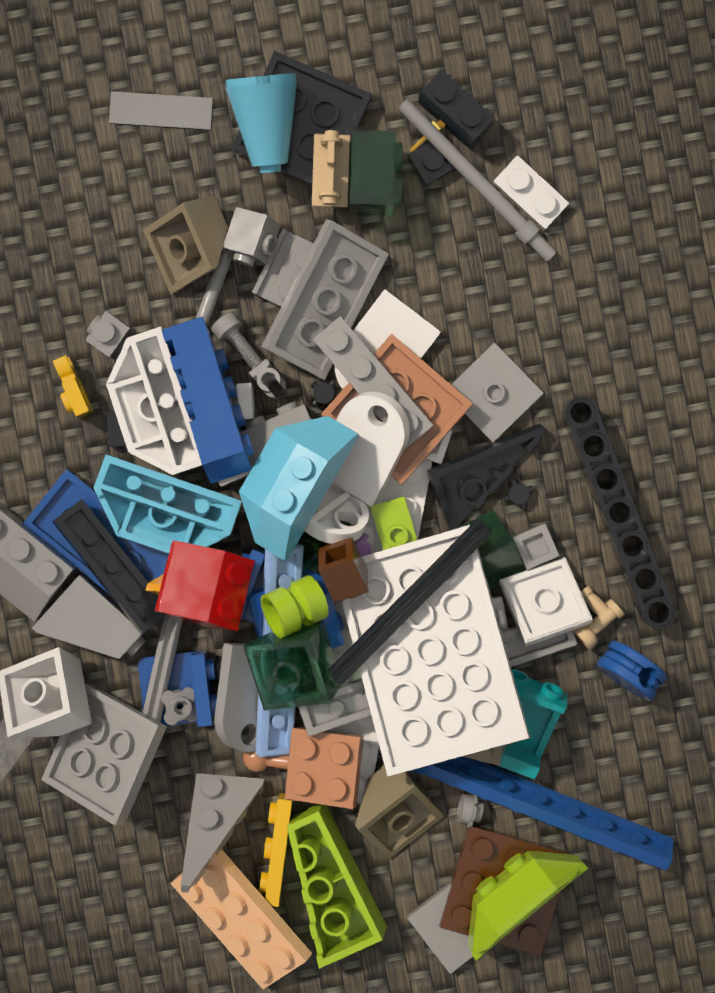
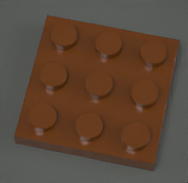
M473 824L472 827L467 828L439 927L469 936L473 895L477 893V886L489 876L495 878L504 871L505 863L518 853L523 855L528 850L561 854L570 853ZM560 892L497 944L541 956Z

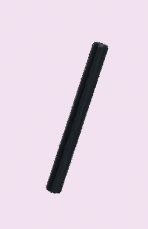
M476 519L328 669V673L334 681L339 684L345 683L492 534L491 528L484 521Z

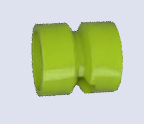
M310 575L291 582L290 587L287 589L280 587L261 596V608L267 624L280 639L300 630L302 624L310 626L327 618L329 614L326 597L318 582Z

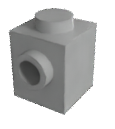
M236 207L223 248L233 254L232 260L249 267H253L254 262L267 265L270 256L274 254L277 248V235L281 225L268 215Z

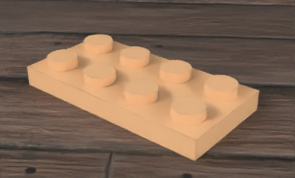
M222 849L218 855L215 854L204 869L203 876L196 885L190 888L189 893L181 892L182 873L171 882V885L262 989H265L305 963L311 956L312 952Z

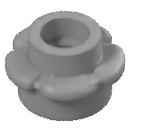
M462 794L458 803L457 822L467 824V828L473 826V821L480 822L482 818L484 803L483 801H478L477 795Z

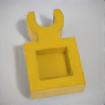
M65 355L53 360L57 373L63 382L61 384L65 392L60 395L68 413L74 412L76 417L81 418L93 413V408L81 380L77 377L70 357Z

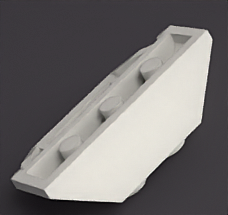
M158 327L126 338L106 386L128 452L174 475L202 466L189 423L193 420L189 419L180 394L181 387L171 364L170 357H172V354L165 343L162 327Z

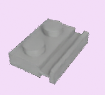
M282 229L277 239V248L274 254L270 256L268 264L264 266L252 291L254 295L266 299L279 307H282L314 244L285 229Z

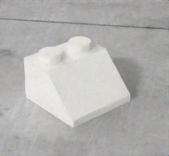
M58 647L0 671V692L8 738L61 736L92 724L81 661L76 656Z

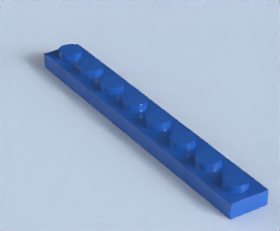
M462 756L413 770L416 773L442 781L451 787H457L477 795L481 799L510 808L516 813L525 814L549 826H555L582 839H588L608 847L614 852L623 853L638 859L647 865L667 871L672 862V837L481 761Z

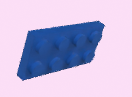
M69 469L63 472L23 522L26 528L105 590L52 523L54 519L83 499L148 583L164 574L169 554L117 537L95 490Z

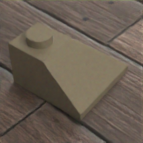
M214 195L183 202L143 229L170 295L187 287L218 266L228 226Z
M383 765L367 780L355 826L375 847L390 859L442 819L444 815L410 771L387 776L385 765Z

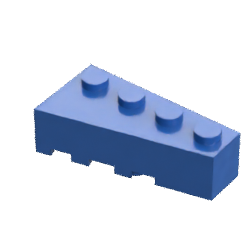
M203 316L162 329L165 343L172 354L170 360L181 387L180 394L189 419L193 420L189 423L199 457L210 483L251 471L252 466L249 456L255 454L249 434L242 435L240 427L246 425V421L240 404L234 406L232 398L237 397L238 394L232 377H225L224 370L230 367L224 349H216Z

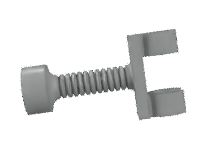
M233 312L225 314L214 323L211 328L212 332L220 341L226 339L230 341L252 369L249 374L257 382L261 390L269 398L277 399L269 390V385L274 381H278L287 392L285 380L267 359L261 360L248 341L242 336L239 331L242 323Z

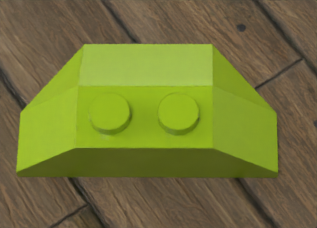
M529 850L523 855L518 853L505 863L504 871L495 878L489 876L477 886V893L473 895L468 938L469 950L476 961L588 869L578 855Z

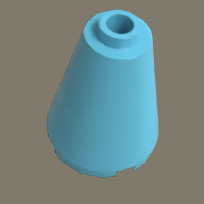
M296 73L225 80V89L252 167L259 166L260 173L281 171V164L288 163L297 87Z

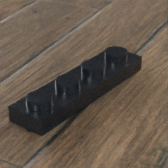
M83 499L53 520L52 523L141 635L166 616L165 614L155 612L158 595L145 591L148 581Z

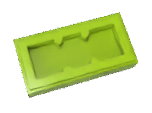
M404 496L375 504L373 507L370 506L383 550L417 541Z

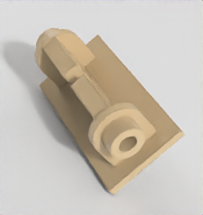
M333 130L325 131V134H314L312 206L348 207L350 135H339L338 131Z

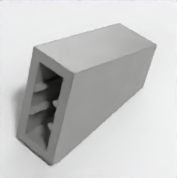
M85 574L79 575L32 627L39 634L120 659L126 653L132 657L146 642L112 597Z

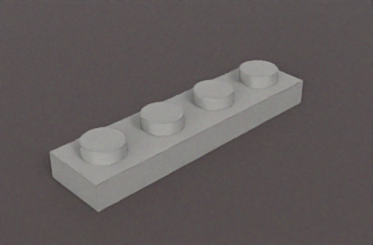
M341 316L313 339L358 394L380 392L392 397L401 405L410 425V436L405 447L406 450L434 427ZM375 405L374 413L382 422H387V411L382 406Z

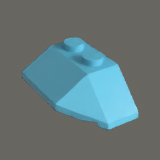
M329 416L274 429L239 490L255 543L284 561L289 559L360 434Z
M105 455L94 485V490L117 537L169 554L172 541L210 547L229 537L242 504L241 500L109 455Z

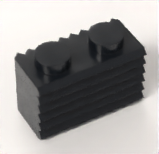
M440 70L419 94L418 103L438 121L441 120L445 127L469 149L492 126L494 113H489V108H483V103L478 104V99H473V94H468L467 89H462V84H457V79H451V74L446 75V70Z

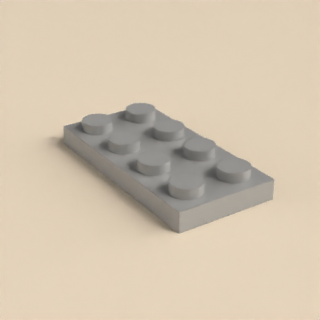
M326 219L261 347L325 380L333 363L313 339L340 316L350 328L352 327L389 253L334 221Z

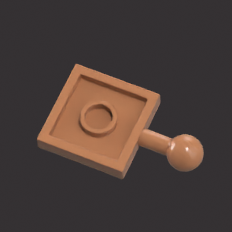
M294 727L291 732L289 755L259 757L255 751L244 752L243 762L253 772H261L267 767L288 769L285 799L354 809L357 807L364 736L324 731L308 737L305 728Z

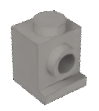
M105 311L102 316L97 315L87 329L89 335L86 341L108 357L116 360L123 349L126 338L133 336L135 331Z

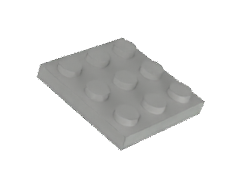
M85 683L92 724L59 737L41 780L111 824L124 827L167 727L96 686Z

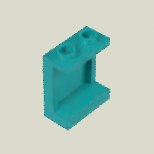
M513 669L512 673L530 738L507 744L502 761L498 766L535 780L540 769L541 756L560 714H564L567 709L568 693L564 692L556 684L550 682L543 684L530 679L524 672Z

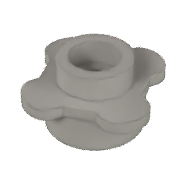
M185 687L183 690H167L162 694L161 701L164 703L166 710L164 720L167 724L175 725L181 720L193 722L197 719L193 688ZM182 703L183 708L178 709L177 704Z

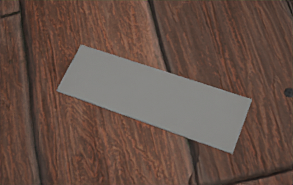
M111 91L109 123L211 130L213 98Z

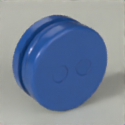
M615 640L611 641L607 647L608 651L604 653V657L601 656L596 663L597 667L611 680L644 700L652 701L660 685H663L667 679L666 673L631 647Z

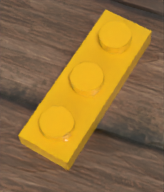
M279 793L277 803H270L268 823L275 824L273 838L266 837L264 858L270 859L269 872H262L259 893L266 894V901L274 907H279L289 834L287 825L290 822L293 800L285 799L284 793Z

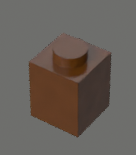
M353 537L318 548L319 573L334 602L355 598L369 592L368 569Z

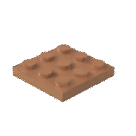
M391 334L373 355L434 426L407 450L404 449L391 475L397 482L403 485L471 408L473 403ZM348 383L321 415L337 420L345 404L359 394ZM374 413V416H375L379 421H381L380 418Z

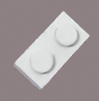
M518 155L492 183L543 231L569 204Z

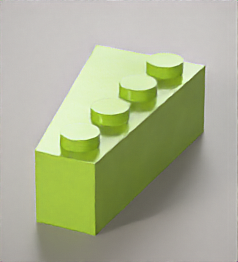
M316 804L293 815L287 825L296 869L301 880V892L308 911L312 939H314L317 951L316 958L320 969L382 941L387 925L328 806Z

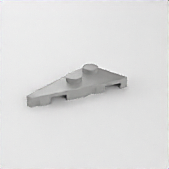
M196 773L181 880V892L189 893L190 888L201 879L207 864L215 854L218 855L233 834L236 824L240 823L246 816L247 808L257 794L260 795L263 792L264 779Z

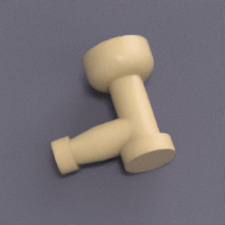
M588 585L581 591V594L590 609L597 616L592 620V624L575 629L573 632L591 650L598 643L596 635L616 617L621 619L625 614L613 600L610 599L604 603L592 592L593 590Z

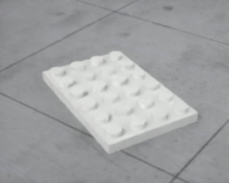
M470 525L362 557L368 569L369 592L355 598L342 600L353 644ZM477 548L359 668L387 776H393L530 738Z

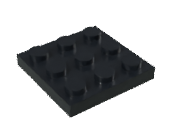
M274 51L263 76L296 73L297 80L288 163L281 164V171L278 172L312 186L314 134H325V131L328 130L338 131L339 135H350L351 145L370 103L372 94ZM239 130L231 149L233 152L249 158Z

